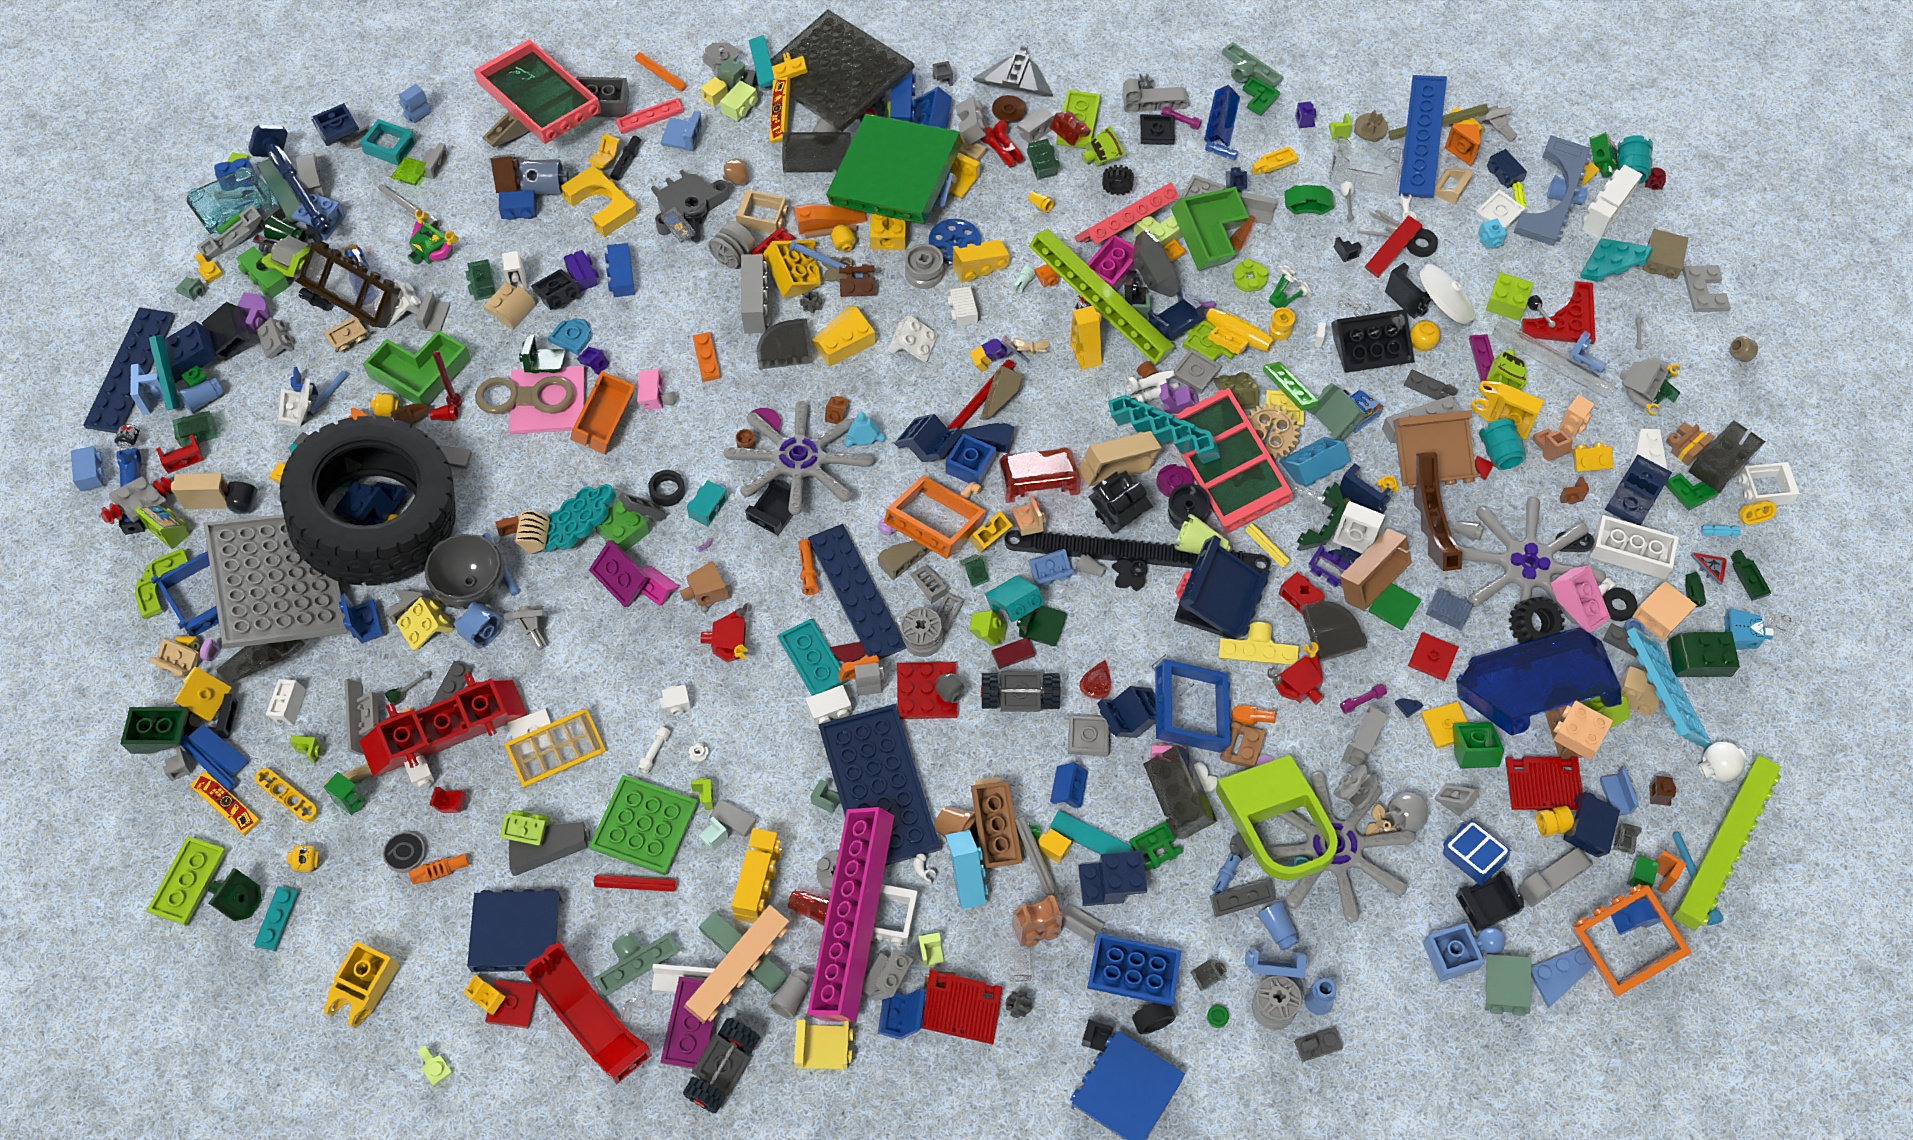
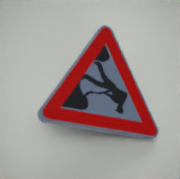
M1006 335L1003 336L1001 343L1007 347L1005 356L1012 351L1028 363L1030 360L1021 351L1017 350V347Z
M1693 552L1691 556L1701 566L1699 570H1705L1708 573L1706 578L1712 577L1719 585H1722L1727 559Z

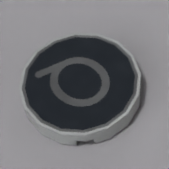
M411 832L398 833L391 837L384 846V862L391 870L397 873H407L421 865L425 859L426 849L418 835Z

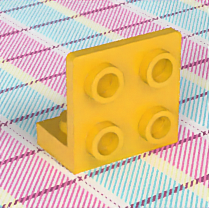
M958 152L949 171L957 179L955 184L951 183L949 193L963 198L980 175V162Z

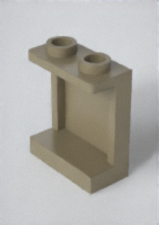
M1653 229L1648 240V244L1652 247L1653 252L1642 270L1650 274L1662 275L1669 279H1677L1683 268L1689 238Z

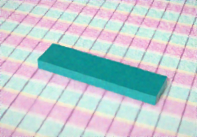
M761 35L748 40L760 88L773 85V80L775 79L765 36Z
M163 335L149 337L166 410L179 408L180 402Z
M1059 810L1049 827V830L1051 828L1067 839L1100 855L1130 852L1132 849L1131 845Z

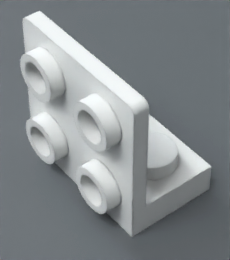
M908 315L898 323L887 351L894 354L896 351L904 349L921 361L926 362L938 334L911 315Z

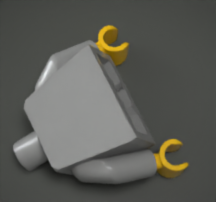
M1657 358L1634 362L1630 370L1624 369L1620 373V379L1624 380L1623 385L1627 388L1626 392L1631 400L1642 408L1646 407L1652 416H1656V414L1651 412V408L1655 407L1658 410L1660 408L1657 404H1650L1649 401L1653 402L1668 371L1671 377H1677L1678 373L1673 372L1672 369L1680 370L1678 364L1670 366L1668 362Z

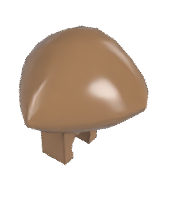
M734 158L725 163L723 179L735 185L745 186L749 181V173L743 160Z

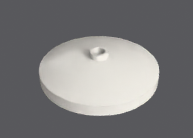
M1427 264L1421 269L1420 278L1424 288L1445 314L1464 325L1475 318L1474 308L1467 294L1455 279L1433 264Z

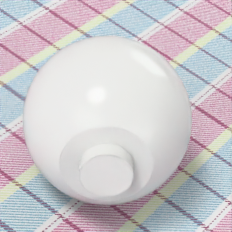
M1717 742L1705 750L1703 761L1698 764V768L1705 779L1711 777L1718 782H1730L1742 774L1746 755L1742 748L1738 749L1732 743Z

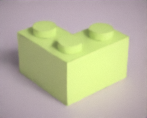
M1150 215L1134 224L1133 235L1135 237L1145 229H1148L1159 240L1162 247L1174 239L1176 241L1182 239V233L1173 215L1160 224Z

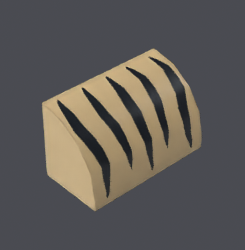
M536 511L521 512L515 542L528 554L545 549L550 519Z

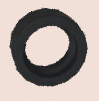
M661 470L650 478L648 487L653 502L660 506L668 507L678 504L683 499L685 485L681 475L676 471ZM670 480L677 483L678 489L673 494L664 496L656 492V486L663 481Z
M1159 1003L1147 1005L1132 1016L1139 1034L1158 1031L1171 1024L1176 1018L1171 1006Z

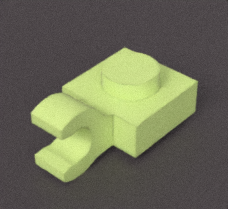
M425 1046L418 1050V1053L426 1063L421 1069L434 1087L453 1074L440 1055L433 1058Z

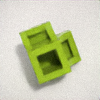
M992 610L972 613L969 631L978 639H984L990 646L998 645V642L1004 641L1007 624Z

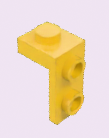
M604 133L601 138L599 151L589 158L588 163L593 164L596 168H605L616 158L620 139Z

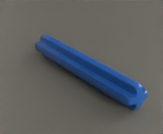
M188 735L182 737L181 746L227 791L236 788L237 782L216 762L188 741Z

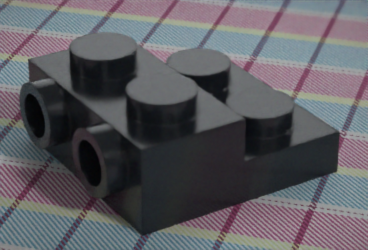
M562 269L531 285L533 292L541 298L543 304L550 310L560 308L563 303L576 299L581 294L577 282Z

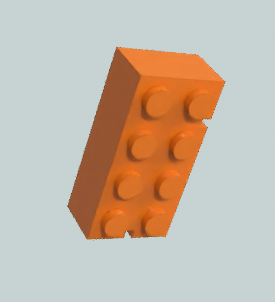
M601 371L572 429L570 440L584 446L590 444L589 448L605 455L633 397L635 385Z

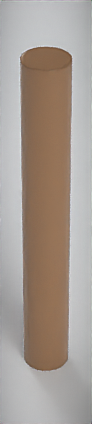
M856 225L848 226L852 232H857ZM834 228L804 231L805 238L831 235Z

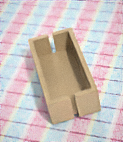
M1151 431L1139 432L1136 435L1124 436L1120 439L1108 440L1100 444L1095 443L1088 447L1078 471L1088 487L1099 484L1116 471L1118 474H1121L1126 470L1130 476L1150 470L1155 461L1154 459L1158 456L1162 447Z

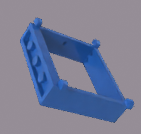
M208 551L181 564L176 569L164 573L161 577L154 576L151 578L153 584L158 583L179 618L178 627L180 629L185 628L189 636H197L219 624L217 608L214 606L186 622L167 589L210 566Z

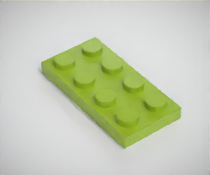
M1067 90L1056 144L1086 149L1085 145L1092 139L1101 94Z
M187 836L146 911L151 915L187 926L227 852L225 848Z

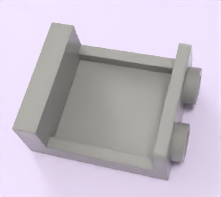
M894 949L889 958L882 953H878L864 977L862 993L874 1001L893 997L913 959L898 949Z

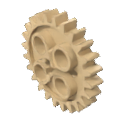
M1271 403L1270 408L1263 404L1262 409L1259 406H1256L1255 411L1250 409L1249 415H1246L1257 435L1262 437L1260 440L1263 444L1272 420L1276 419L1268 443L1265 446L1273 461H1276L1277 456L1283 459L1284 454L1289 456L1290 450H1295V445L1299 441L1297 438H1299L1300 433L1297 431H1299L1300 426L1295 425L1297 419H1292L1293 413L1286 414L1287 408L1281 411L1280 405L1275 409ZM1264 419L1268 421V423L1263 424L1260 422V420ZM1281 425L1284 426L1286 429L1280 430L1277 426ZM1248 429L1240 431L1242 433L1240 434V440H1244L1242 441V446H1247L1246 452L1252 450V457L1256 454L1262 455ZM1276 441L1280 445L1274 446L1271 442Z

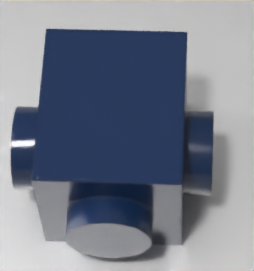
M1231 167L1230 171H1226V188L1236 187L1238 192H1242V189H1247V171L1241 170V167Z

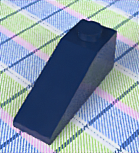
M992 423L961 430L963 434L996 447L997 452L1010 453L1014 437V426L1006 423Z

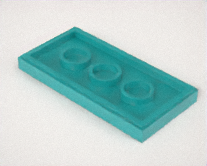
M812 618L777 635L811 696L848 682V680L840 682L838 673L841 666Z

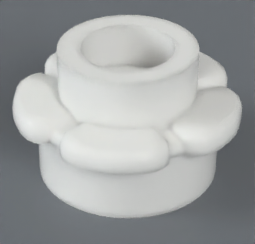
M697 743L689 749V757L695 762L704 761L709 753L708 748L704 747L701 743Z

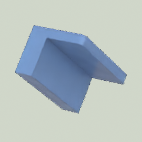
M1621 769L1617 775L1600 778L1606 800L1613 807L1620 810L1619 816L1632 814L1639 804L1626 769Z

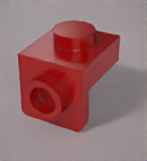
M435 787L430 806L441 813H461L467 794L463 791H445L441 787Z

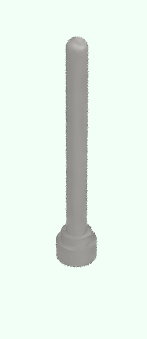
M383 184L378 186L382 193L415 215L416 210H418ZM429 216L428 220L423 221L424 224L427 222L436 230L441 225L440 220L434 216Z

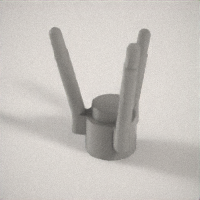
M1376 209L1375 212L1377 214L1372 212L1369 214L1388 224L1386 227L1388 233L1365 230L1357 231L1359 234L1389 238L1401 223Z

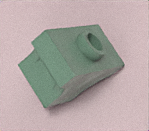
M729 57L718 67V77L726 83L728 91L739 81L743 82L745 64L741 61L735 62Z

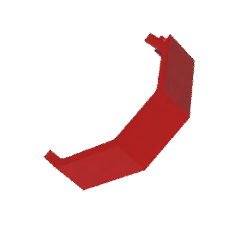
M560 942L550 945L540 957L532 959L527 964V967L523 970L593 1061L616 1084L652 1056L646 1044L637 1040L624 1027L593 990ZM622 1030L623 1033L616 1035L614 1041L611 1042L612 1035Z

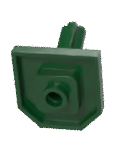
M236 868L232 869L223 883L214 881L208 885V891L214 894L208 904L232 921L250 918L262 900L260 885Z

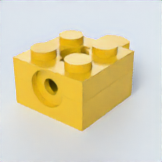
M871 213L870 249L905 250L906 221Z

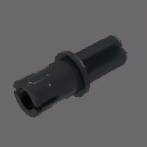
M305 287L300 289L298 296L308 301L310 305L317 306L325 311H328L331 307V303L316 293Z

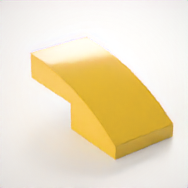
M476 974L463 991L467 997L479 1004L491 1015L496 1012L505 999L501 992Z

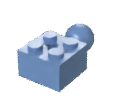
M1467 923L1430 934L1423 942L1440 982L1479 970L1484 964L1480 951L1495 955L1500 953L1506 944L1504 934L1499 929L1493 927L1482 930L1478 939L1474 940Z

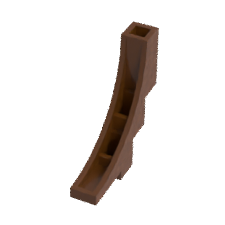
M1437 453L1416 454L1414 506L1421 512V531L1428 537V556L1442 571L1462 569V550L1458 547L1451 534L1441 500Z

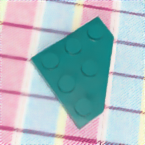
M1601 238L1580 273L1581 278L1598 282L1604 280L1607 275L1613 273L1617 275L1628 271L1629 267L1634 265H1644L1653 252L1652 247Z

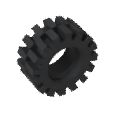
M1114 165V167L1109 166L1103 172V189H1106L1107 193L1111 192V195H1114V193L1119 195L1121 193L1123 196L1125 192L1127 194L1130 193L1133 188L1134 173H1132L1131 169L1128 170L1127 166L1124 168L1123 165H1120V167H1117V165Z

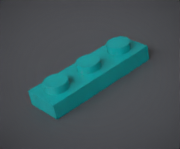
M277 886L254 942L255 947L276 952L299 895L297 890Z

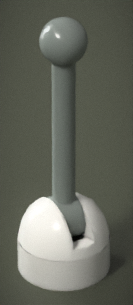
M1345 182L1340 185V191L1343 196L1347 197V220L1353 221L1354 216L1352 215L1350 196L1354 193V184L1352 182Z

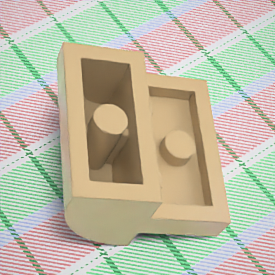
M505 282L483 307L485 311L499 318V322L514 330L534 309L536 304L529 293L522 287L518 286L516 288Z

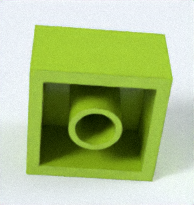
M1499 272L1486 311L1520 321L1534 282Z

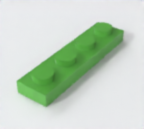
M1280 361L1264 365L1263 372L1301 411L1317 407L1318 400Z

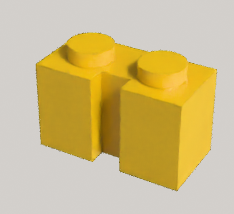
M1000 511L968 539L981 553L1013 525Z

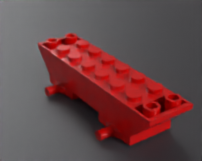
M469 672V678L467 673L464 674L468 686L463 690L453 693V697L415 711L412 709L405 713H397L394 703H390L393 711H391L389 704H387L385 707L389 717L375 724V728L359 741L373 778L404 766L406 761L409 762L410 768H414L412 760L415 766H418L419 763L416 757L422 754L424 757H427L488 732L489 736H493L492 732L494 735L497 733L496 728L504 726L515 719L527 716V711L514 681H493L491 678L483 682H475L472 673Z

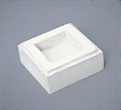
M1318 323L1315 347H1322L1326 323Z

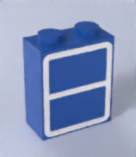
M1472 819L1467 824L1463 823L1458 828L1457 833L1453 837L1449 836L1443 843V855L1480 886L1509 860L1511 852L1509 848Z

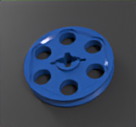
M962 219L944 220L935 225L929 234V244L938 249H945L946 252L942 253L943 263L953 265V246L965 248L967 244L971 243L976 246L981 245V236L978 229L972 223ZM954 226L956 229L950 231L947 227ZM965 230L972 231L970 235H965L963 232ZM941 235L943 238L936 240L934 236Z

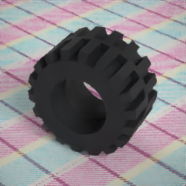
M1535 597L1519 602L1520 604L1514 606L1515 610H1511L1510 615L1512 618H1509V623H1511L1509 628L1510 631L1513 630L1514 632L1512 636L1518 638L1517 642L1520 644L1524 643L1526 647L1531 646V648L1549 645L1557 641V638L1562 635L1560 632L1564 630L1562 622H1565V619L1561 617L1563 612L1558 610L1559 605L1557 603L1553 604V600L1550 598ZM1533 613H1536L1541 620L1539 632L1532 624Z

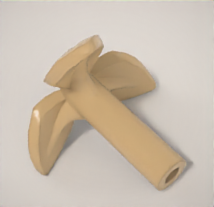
M1376 804L1372 809L1371 816L1377 822L1368 823L1365 829L1366 836L1378 835L1380 828H1383L1385 833L1398 831L1395 828H1391L1389 821L1383 820L1386 811L1380 804Z

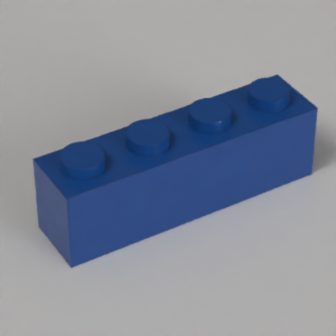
M892 65L890 118L914 122V111H911V109H915V98H912V96H915V86H912V84L916 83V73H913V66Z

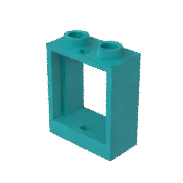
M377 119L367 134L362 137L360 144L365 154L399 166L416 144V139L413 131ZM382 132L400 138L392 150L374 144Z

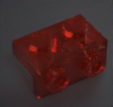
M1070 111L1056 113L1049 126L1050 129L1071 146L1076 144L1078 138L1087 137L1091 132L1086 127L1087 125L1079 121Z

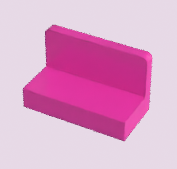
M652 566L641 568L649 576V579L640 592L659 606L664 605L669 593L678 590L679 585Z

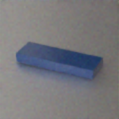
M204 724L188 736V741L232 776L236 775L248 764V759Z

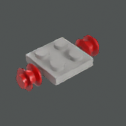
M142 476L110 492L109 498L115 504L110 503L109 509L106 507L102 508V519L106 523L114 524V519L122 520V513H124L132 522L140 519L135 511L136 508L153 505L166 506L164 497H166V492L172 494V481L169 478L161 477V482L155 480L152 487Z

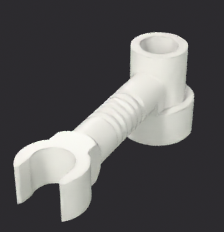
M1402 193L1399 199L1403 207L1401 222L1408 215L1416 220L1417 216L1414 212L1410 211L1409 206L1412 196L1409 195L1408 199H1405Z

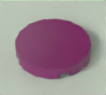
M1170 464L1164 466L1159 471L1156 485L1163 495L1169 497L1178 486L1193 484V475L1186 467Z

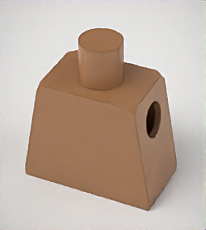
M713 561L687 575L689 587L680 590L683 601L694 597L698 606L729 598L726 586Z

